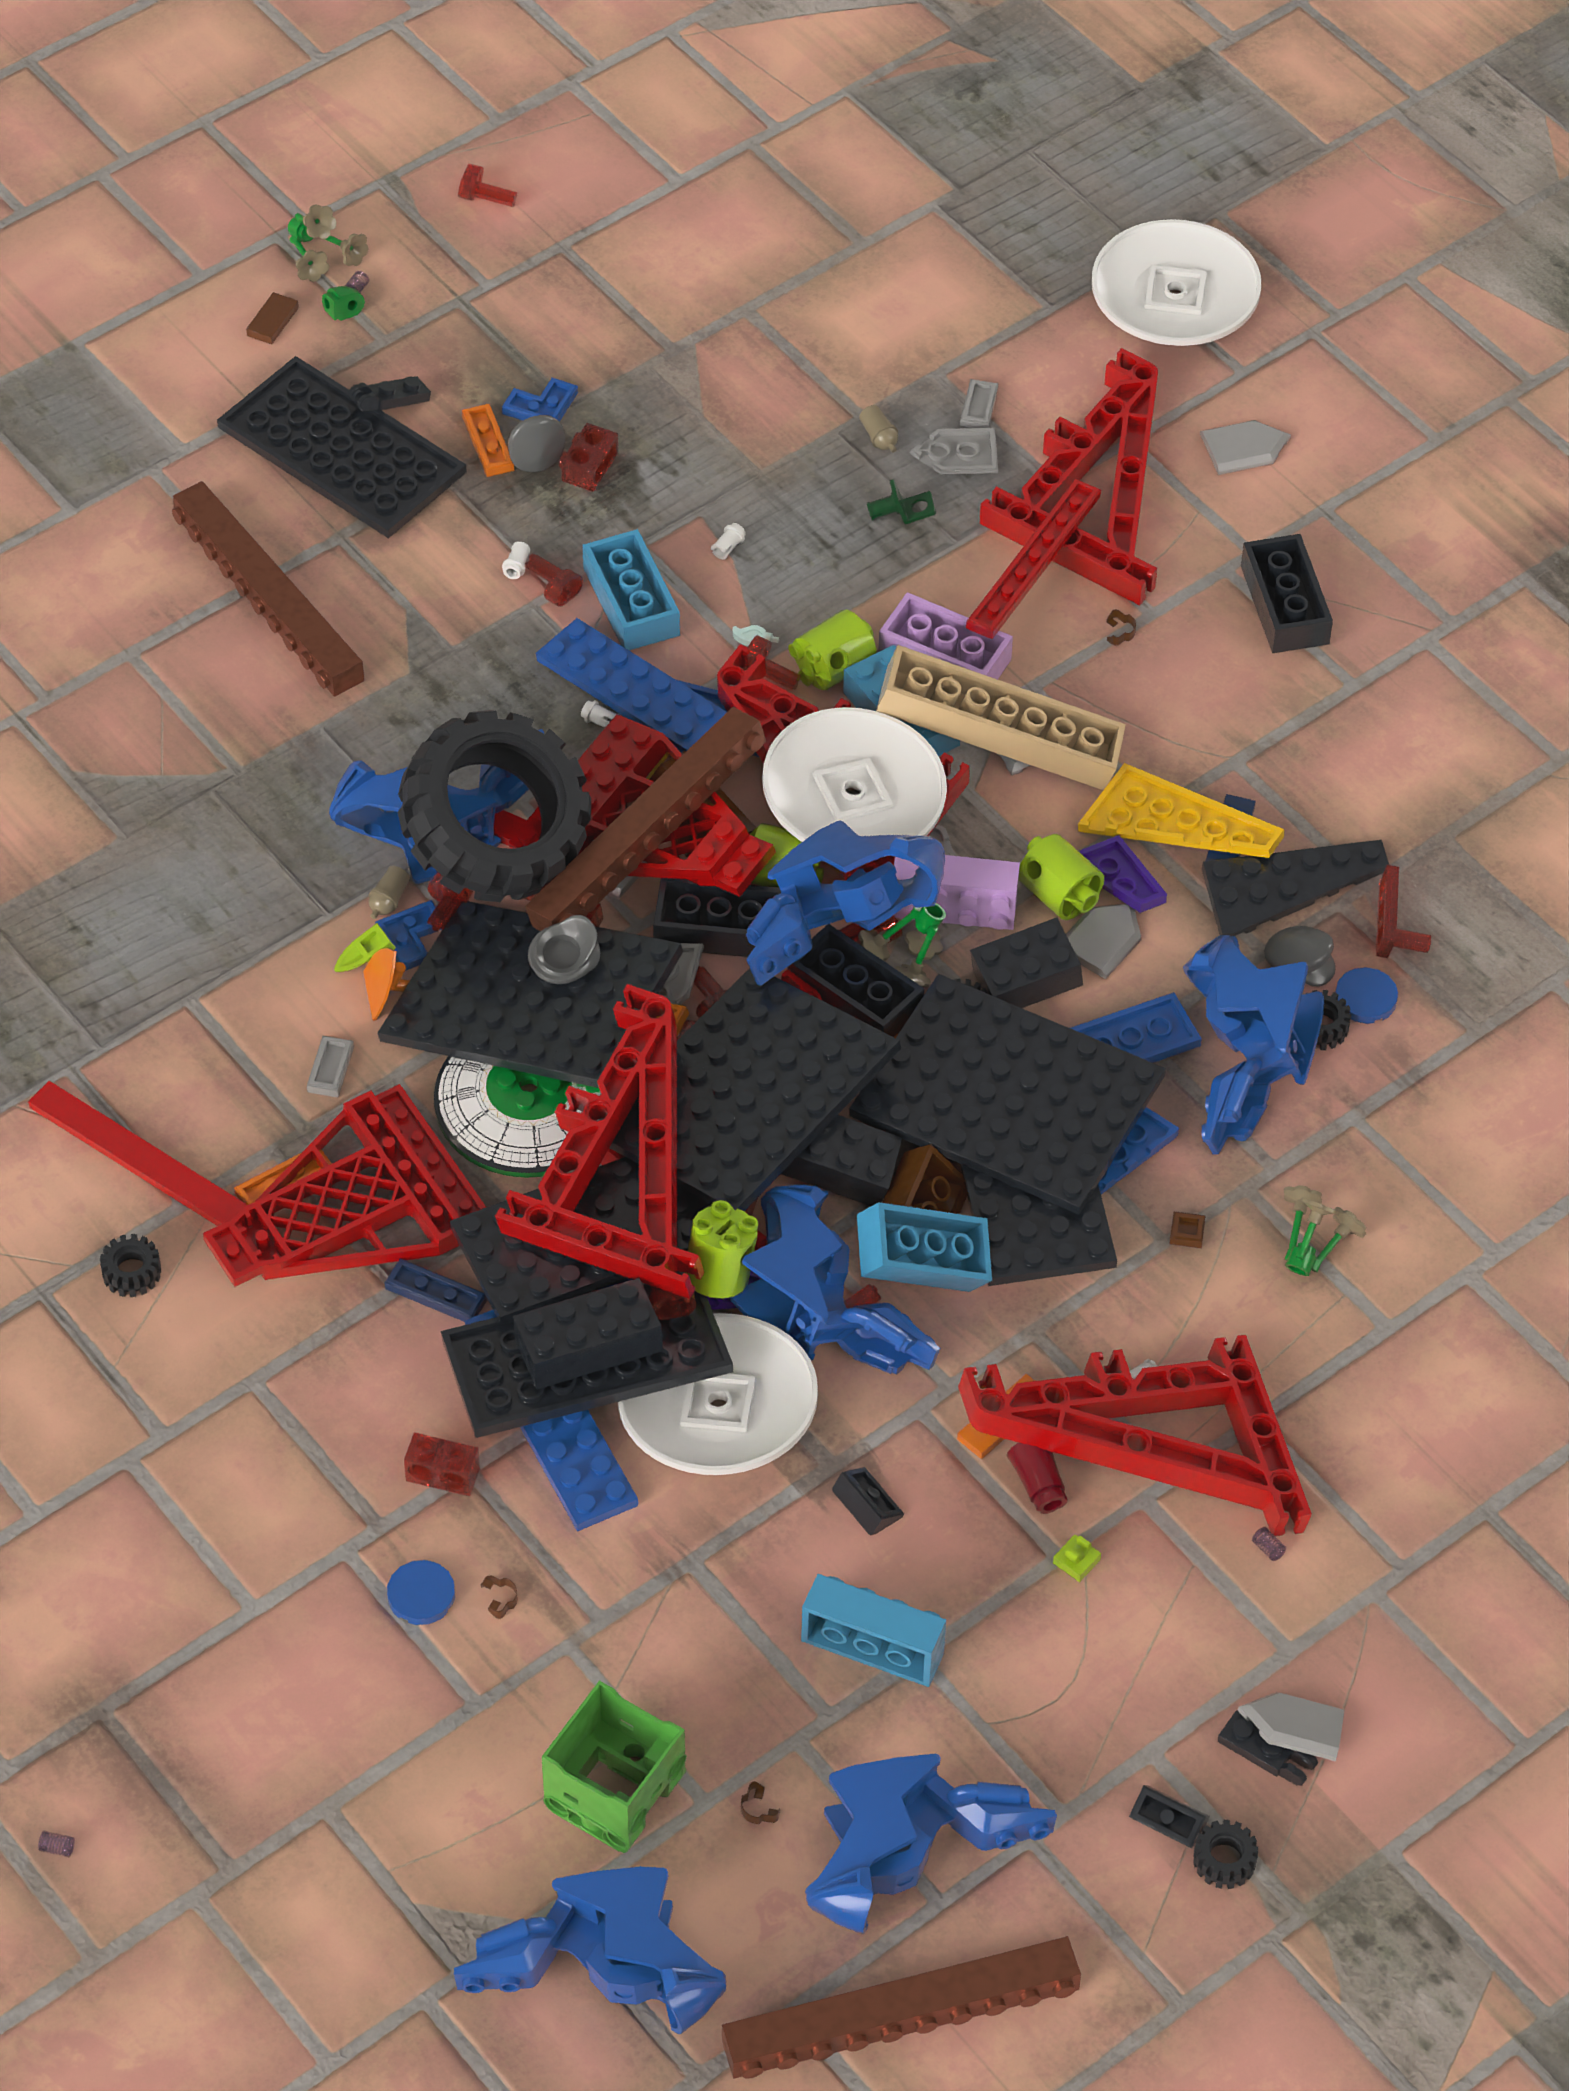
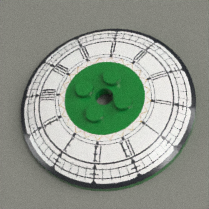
M448 1056L436 1079L434 1109L437 1122L444 1137L468 1161L483 1169L501 1175L524 1178L543 1177L568 1134V1131L560 1129L554 1111L559 1103L565 1104L566 1110L569 1109L570 1106L565 1094L569 1086L584 1091L585 1087H577L576 1083ZM526 1084H533L537 1089L529 1092L523 1091L521 1087Z

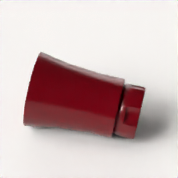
M1017 1443L1009 1449L1007 1458L1018 1473L1036 1510L1040 1511L1041 1514H1048L1063 1507L1068 1499L1064 1492L1065 1486L1060 1477L1053 1452Z

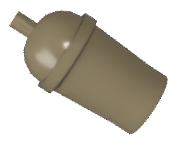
M871 405L866 407L860 413L859 419L869 434L871 443L874 447L881 450L890 449L892 453L897 450L895 445L898 441L897 428L891 424L879 406Z
M390 866L376 887L370 891L369 907L373 911L370 915L373 919H376L378 915H387L398 907V902L410 881V876L404 869L398 866Z

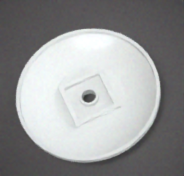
M1158 220L1142 223L1124 230L1113 237L1101 249L1093 266L1092 290L1102 312L1110 321L1125 332L1158 344L1188 346L1218 340L1245 324L1254 313L1259 302L1261 275L1258 265L1250 252L1229 234L1212 226L1193 221ZM1170 290H1179L1181 293H1171Z
M842 707L825 709L794 721L782 730L771 744L766 754L762 774L763 791L770 810L779 823L802 842L821 828L839 820L846 823L859 836H927L940 819L947 793L946 775L943 765L928 741L904 722L889 715L862 708ZM853 788L860 791V794L851 795L846 792V789Z
M714 1314L733 1362V1372L619 1401L620 1417L632 1440L655 1460L678 1470L702 1475H726L752 1470L768 1464L789 1451L805 1434L815 1415L818 1400L817 1377L812 1362L805 1350L790 1335L770 1323L744 1315ZM718 1399L727 1402L725 1405L720 1407H715L710 1404L714 1400Z

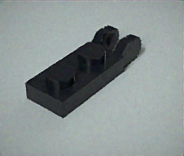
M410 376L393 381H382L371 385L359 383V385H353L348 392V396L352 401H357L358 408L363 412L378 409L380 411L428 402L431 391L418 376Z
M1236 1710L1218 1735L1217 1742L1277 1777L1279 1775L1287 1781L1296 1784V1786H1302L1307 1780V1776L1302 1770L1287 1762L1290 1759L1304 1768L1314 1770L1318 1764L1316 1757L1268 1744L1260 1736V1729L1251 1720H1246Z

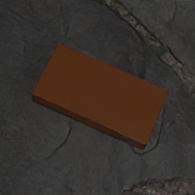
M273 292L246 328L247 336L273 344L298 310V300Z

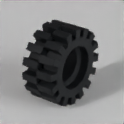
M1323 990V1015L1331 1018L1333 1023L1321 1025L1317 1045H1320V1050H1326L1327 1044H1329L1331 1049L1336 1047L1337 1042L1341 1045L1344 1042V1038H1347L1351 1020V1009L1349 1005L1346 1006V1000L1342 998L1338 1001L1339 994L1333 992L1332 996H1328V990Z
M131 1234V1239L126 1240V1235H121L120 1242H117L115 1238L110 1241L111 1248L105 1245L103 1248L104 1254L100 1256L102 1277L106 1287L109 1286L110 1291L113 1293L118 1290L119 1296L125 1297L126 1292L130 1293V1297H136L135 1291L139 1290L141 1295L147 1293V1286L152 1290L155 1287V1281L159 1282L161 1273L159 1252L155 1248V1244L152 1241L148 1243L147 1237L144 1236L139 1241L137 1234ZM130 1259L143 1262V1266L133 1272H124L118 1268L122 1262Z

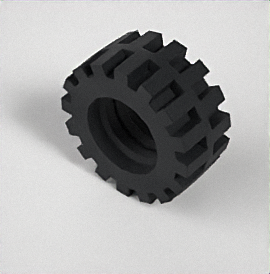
M1224 1819L1223 1824H1219L1217 1820L1212 1822L1211 1828L1206 1825L1202 1829V1833L1198 1834L1194 1847L1193 1863L1194 1867H1197V1874L1200 1877L1205 1875V1882L1210 1885L1213 1881L1216 1882V1888L1222 1889V1884H1227V1888L1232 1889L1235 1883L1241 1886L1245 1884L1246 1878L1249 1880L1253 1875L1258 1858L1257 1840L1255 1836L1250 1837V1829L1247 1827L1244 1830L1241 1829L1242 1823L1236 1821L1234 1825H1230V1820ZM1228 1845L1240 1853V1859L1233 1863H1222L1212 1856L1211 1850L1216 1846Z

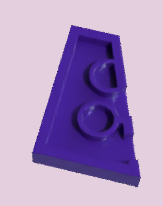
M1119 835L1079 850L1086 859L1103 873L1104 885L1102 888L1139 913L1167 902V893Z

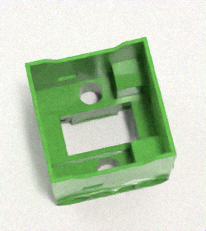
M599 1680L542 1755L544 1804L557 1816L611 1848L622 1853L628 1852L645 1829V1817L659 1796L668 1797L686 1773L685 1729L671 1721H662L625 1700L614 1688ZM639 1757L641 1760L634 1762L629 1758ZM598 1761L639 1786L631 1797L621 1791L615 1794L587 1778Z

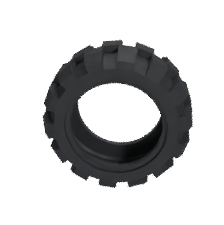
M495 710L469 712L464 720L452 718L434 729L430 737L425 742H422L403 773L398 792L399 798L403 802L402 807L398 811L402 834L405 838H413L415 845L411 849V853L426 871L432 866L443 876L439 883L458 894L464 888L475 891L474 899L491 902H501L507 895H510L511 899L521 900L535 895L559 873L565 870L566 866L577 857L587 838L585 827L591 821V796L589 792L582 791V786L587 781L576 757L570 760L562 751L566 743L551 729H548L543 734L531 727L534 719L512 712L505 719H498L497 711ZM483 764L499 767L515 775L529 788L538 804L541 815L539 840L524 847L508 849L488 845L473 837L461 826L451 809L447 788L449 774L465 766Z

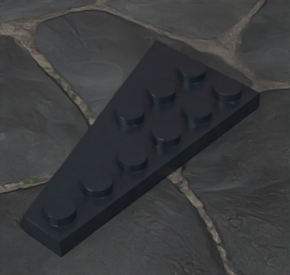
M1381 839L1272 853L1269 858L1245 856L1205 861L1201 869L1219 935L1236 936L1242 932L1246 934L1256 930L1258 925L1269 920L1274 922L1314 904L1315 900L1326 895L1331 897L1339 893V889L1348 885H1358L1388 871L1389 862Z

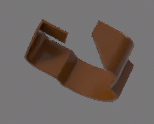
M1117 609L1112 610L1106 621L1112 627L1116 626L1118 622L1113 618H1118L1123 623L1131 624L1134 628L1132 632H1125L1119 637L1114 635L1107 637L1109 643L1117 646L1123 641H1130L1134 638L1136 621L1130 614L1125 615Z
M491 1575L486 1576L481 1583V1588L491 1589L494 1584L499 1587L506 1585L516 1593L514 1600L507 1602L503 1610L497 1611L501 1603L494 1599L488 1607V1611L495 1618L501 1619L505 1616L508 1609H514L517 1604L516 1585L507 1578L498 1579Z
M756 1781L751 1782L747 1794L742 1795L741 1798L743 1817L754 1824H760L762 1821L769 1823L777 1822L780 1808L779 1810L769 1808L768 1815L762 1814L759 1817L752 1816L744 1810L742 1804L748 1800L752 1789H756L754 1798L763 1799L765 1787Z

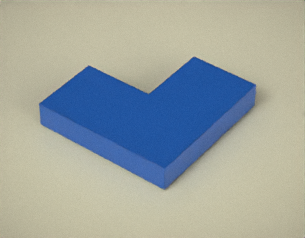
M551 378L540 396L513 388L502 406V414L522 421L537 415H549L560 422L578 394V386Z
M432 900L375 921V924L378 923L396 947L394 949L397 951L396 962H402L406 966V970L419 966L428 953L420 938L440 931L445 926V921Z

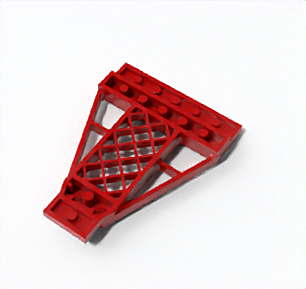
M616 714L578 759L587 779L582 786V791L589 792L591 796V821L585 827L587 838L578 855L627 809L626 803L635 801L654 783V781L647 779L646 776L667 752L675 761L682 756L664 733ZM714 791L708 797L714 806L702 803L687 818L690 820L689 825L678 827L662 842L671 841L672 846L663 849L657 848L643 860L647 863H640L628 876L687 879L701 886L719 887L740 897L774 856L776 851L773 844L750 835L746 826ZM539 807L509 840L508 845L510 848L524 847L539 840L541 833ZM694 818H697L701 821L695 823ZM710 830L705 837L698 839L697 833ZM692 835V841L677 844L676 839ZM692 852L687 859L679 858V855Z
M398 1084L376 1096L370 1090L343 1103L344 1109L253 1203L243 1207L231 1220L204 1232L203 1238L234 1287L259 1275H262L264 1280L398 1262L400 1258L412 1260L440 1256L460 1246L451 1230L450 1221L484 1209L486 1206L403 1087ZM344 1126H350L365 1148L328 1165L319 1151ZM311 1160H314L321 1168L287 1185ZM368 1167L378 1168L375 1177L359 1173ZM341 1180L350 1182L347 1191L331 1188L333 1184ZM356 1183L372 1186L369 1196L354 1193ZM378 1188L394 1191L392 1199L375 1197ZM313 1194L321 1196L318 1205L302 1202L303 1199ZM327 1198L343 1200L341 1209L325 1207ZM349 1202L365 1205L363 1214L347 1211ZM372 1206L379 1208V1209H377V1210H375V1211H373V1212L370 1213V1210H371V1207H372ZM284 1208L292 1210L290 1219L274 1216L276 1212ZM299 1211L315 1214L312 1224L296 1221ZM321 1216L337 1219L334 1228L318 1225ZM411 1216L431 1242L386 1249L375 1234V1231L403 1217ZM343 1220L350 1222V1223H348V1224L342 1226ZM276 1227L286 1228L283 1237ZM292 1230L308 1233L306 1241L290 1240ZM314 1235L322 1236L313 1241ZM361 1238L368 1239L375 1248V1251L325 1257Z

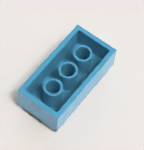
M638 529L582 545L583 569L621 646L628 650H633L680 636V612Z
M895 645L844 669L843 693L856 708L876 711L886 669L896 649ZM902 721L921 734L938 756L960 746V740Z
M880 1202L857 1214L861 1277L971 1292L992 1281L987 1218Z
M817 1574L802 1606L801 1641L930 1687L944 1655L946 1619L941 1618L935 1612L921 1611L910 1607L901 1600H890L879 1596L868 1588H857L848 1585L837 1577H826Z

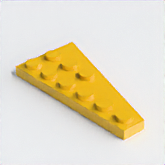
M1126 763L1121 766L1078 823V832L1113 837L1119 835L1121 838L1265 858L1271 856L1284 838V829Z

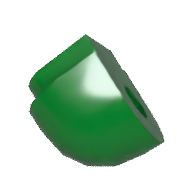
M347 286L330 288L327 290V293L322 295L323 307L333 320L339 319L342 321L352 318L362 311L365 304L363 295L354 288Z

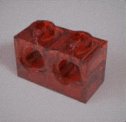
M586 423L581 432L575 434L568 452L564 451L561 455L559 468L562 470V481L593 492L618 455V433Z
M414 1432L404 1458L406 1481L470 1496L480 1470L478 1447Z

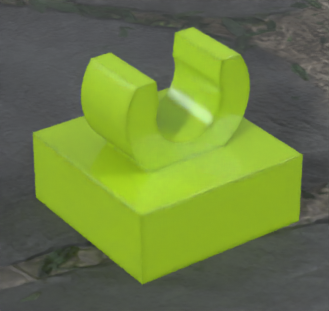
M1074 1534L1055 1554L1053 1564L1078 1582H1081L1101 1560V1553L1093 1548L1092 1544L1085 1538Z

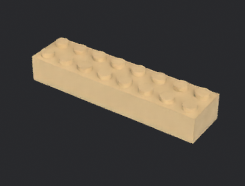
M897 645L887 666L876 709L877 712L1101 790L1105 789L1117 769L1126 726L1124 723Z

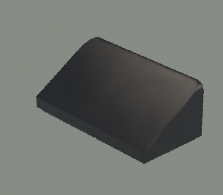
M865 1467L842 1472L832 1487L834 1494L869 1535L877 1534L904 1516L903 1511Z
M1143 1785L1129 1815L1130 1818L1189 1848H1193L1198 1834H1201L1210 1817L1149 1785Z

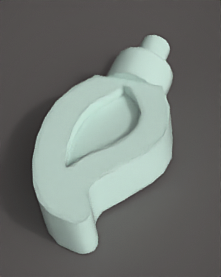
M751 625L742 629L734 626L732 629L733 638L745 646L759 647L763 644L771 645L772 642L779 643V637H774L773 633L766 632L764 628L758 625Z

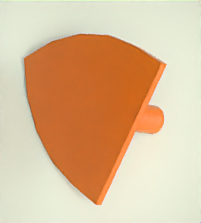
M390 948L377 951L363 971L373 1021H376L380 1015L389 991L403 992L410 980L401 979L406 966L402 962H396L397 951Z

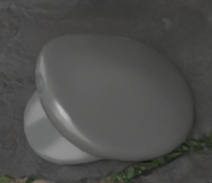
M537 415L521 421L511 431L508 439V451L512 463L518 469L526 472H539L553 466L560 459L564 450V428L556 418L549 415Z
M573 915L560 923L543 929L534 937L528 949V961L538 977L552 984H567L580 979L593 970L600 959V946L597 941L596 928L588 918L582 915Z
M1308 926L1288 927L1275 933L1265 946V958L1272 967L1306 962L1308 971L1305 983L1310 986H1323L1335 975L1336 965L1331 956L1334 949V941L1329 934Z

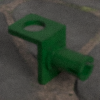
M894 479L889 480L892 490L890 496L867 502V508L872 520L897 512V514L901 515L906 525L936 514L933 496L930 491L903 499ZM924 501L927 503L925 510L921 512L912 511L913 506L917 502Z

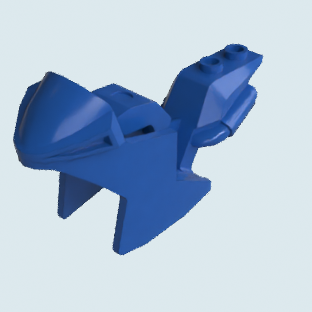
M362 760L351 763L337 785L329 809L331 819L336 825L402 848L415 884L441 877L442 875L432 866L426 871L411 853V849L415 845L413 838H405L402 834L398 811L402 807L403 802H401L398 792L403 773L407 767L387 775H376L375 771ZM481 764L479 788L464 790L447 785L448 799L456 819L468 833L488 845L497 847L501 843V839L494 836L495 814L511 807L529 788L512 773L496 766Z
M839 820L821 828L793 848L768 872V879H776L781 893L767 900L747 929L746 937L755 948L746 960L756 984L761 986L786 967L802 959L812 949L810 929L845 919L846 923L853 922L870 931L910 904H913L915 908L935 906L944 876L945 851L942 844L933 837L921 835L859 836L846 823ZM891 855L908 860L919 866L915 870V875L910 879L898 880L895 875L897 873L895 866L891 862H887L868 873L859 868L846 881L834 880L832 884H822L818 880L813 864L824 861L847 873L868 862Z
M1220 935L1206 943L1183 966L1184 973L1189 980L1207 997L1206 1017L1217 1037L1233 1051L1243 1053L1247 1061H1243L1216 1076L1211 1084L1210 1095L1206 1096L1205 1109L1208 1115L1207 1122L1202 1125L1201 1135L1203 1142L1208 1145L1212 1154L1220 1153L1228 1137H1234L1237 1141H1246L1247 1138L1251 1137L1268 1106L1267 1101L1271 1092V1083L1289 1074H1292L1297 1084L1304 1085L1306 1083L1315 1054L1324 1008L1322 992L1316 991L1302 995L1308 971L1306 962L1258 969L1241 953L1237 938L1230 935Z
M808 1185L775 1186L768 1190L761 1198V1207L765 1215L767 1245L744 1256L742 1260L743 1265L762 1279L748 1284L743 1292L730 1297L731 1302L744 1316L770 1323L790 1335L805 1350L811 1361L814 1360V1351L819 1344L837 1342L841 1349L853 1356V1359L889 1374L894 1373L897 1375L902 1371L907 1362L930 1370L934 1366L941 1348L936 1345L930 1336L925 1335L916 1327L906 1314L901 1313L890 1303L858 1305L852 1308L845 1306L843 1299L844 1282L848 1274L850 1249L835 1231L830 1230L819 1219L822 1203L828 1197V1191L821 1190L817 1186Z
M936 1753L896 1757L841 1769L829 1775V1783L843 1804L824 1808V1816L841 1843L820 1876L806 1888V1901L813 1911L825 1916L835 1924L865 1934L868 1929L867 1917L873 1901V1895L877 1893L894 1895L915 1887L928 1860L934 1838L943 1825L948 1823L952 1829L982 1851H987L994 1848L1007 1849L1020 1841L1027 1839L1040 1840L1047 1837L1054 1831L1057 1814L1055 1810L1031 1808L1029 1793L1026 1788H1021L1020 1785L977 1782V1784L952 1787L937 1774V1767L940 1765L941 1758Z
M641 1866L594 1871L554 1879L552 1887L557 1891L558 1897L546 1917L522 1918L481 1934V1937L476 1938L477 1959L454 1968L457 1990H464L468 1993H479L484 1989L516 1992L520 1989L535 1987L556 1957L558 1950L568 1951L588 1970L591 1982L608 2001L637 2005L647 2000L655 1999L665 2003L671 2030L677 2034H682L705 2016L716 2000L726 1991L727 1981L723 1971L708 1964L669 1929L673 1903L672 1900H663L669 1877L667 1869Z

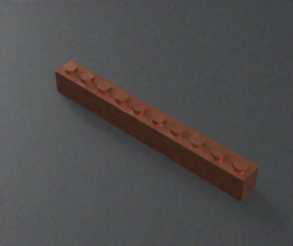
M203 481L172 496L174 504L172 515L179 525L183 524L191 539L195 543L199 542L208 559L214 560L219 565L223 576L227 579L230 578L235 583L239 594L242 597L246 596L250 600L254 611L258 615L262 614L265 617L270 629L274 633H279L287 649L291 652L294 651L299 656L303 667L306 670L310 669L315 674L317 682L323 689L327 688L335 697L364 682L363 661Z
M732 707L571 861L565 870L559 873L525 906L532 926L542 931L573 915L585 917L589 912L593 911L626 876L634 871L652 851L656 850L673 831L678 829L685 819L696 811L714 791L718 790L735 771L740 769L745 761L762 747L766 739L760 721Z
M1066 1936L722 2024V2043L733 2079L739 2077L749 2079L759 2076L766 2070L792 2068L801 2061L809 2059L816 2061L824 2060L836 2052L844 2050L851 2052L859 2051L871 2043L879 2041L885 2043L894 2042L906 2034L914 2032L920 2034L929 2033L935 2030L937 2026L949 2023L954 2025L964 2024L971 2020L972 2017L984 2014L995 2016L1003 2013L1007 2008L1019 2005L1030 2007L1039 2003L1042 1999L1054 1996L1056 1998H1065L1079 1990L1081 1972L1069 1937Z

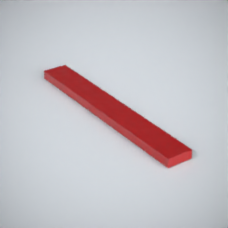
M1077 479L1073 481L968 618L966 629L989 639L994 638L1099 500L1101 489Z
M48 1081L28 1101L30 1109L216 1226L231 1220L243 1207L247 1206L243 1201L51 1081Z

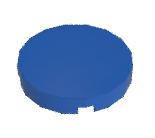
M1368 967L1355 968L1344 973L1338 980L1335 993L1339 994L1338 1001L1344 998L1346 1006H1350L1351 1020L1365 1024L1375 1023V1020L1381 1018L1382 1020L1388 1018L1394 1012L1398 998L1396 984L1390 976L1378 969Z
M428 1560L411 1561L400 1566L391 1575L387 1585L388 1604L394 1615L408 1620L410 1624L425 1625L434 1623L442 1619L448 1613L451 1605L453 1606L455 1601L454 1580L449 1571L438 1563Z

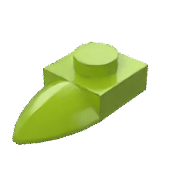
M376 923L343 951L336 962L334 971L344 972L368 963L372 956L380 949L390 948L394 950L396 947L383 929Z

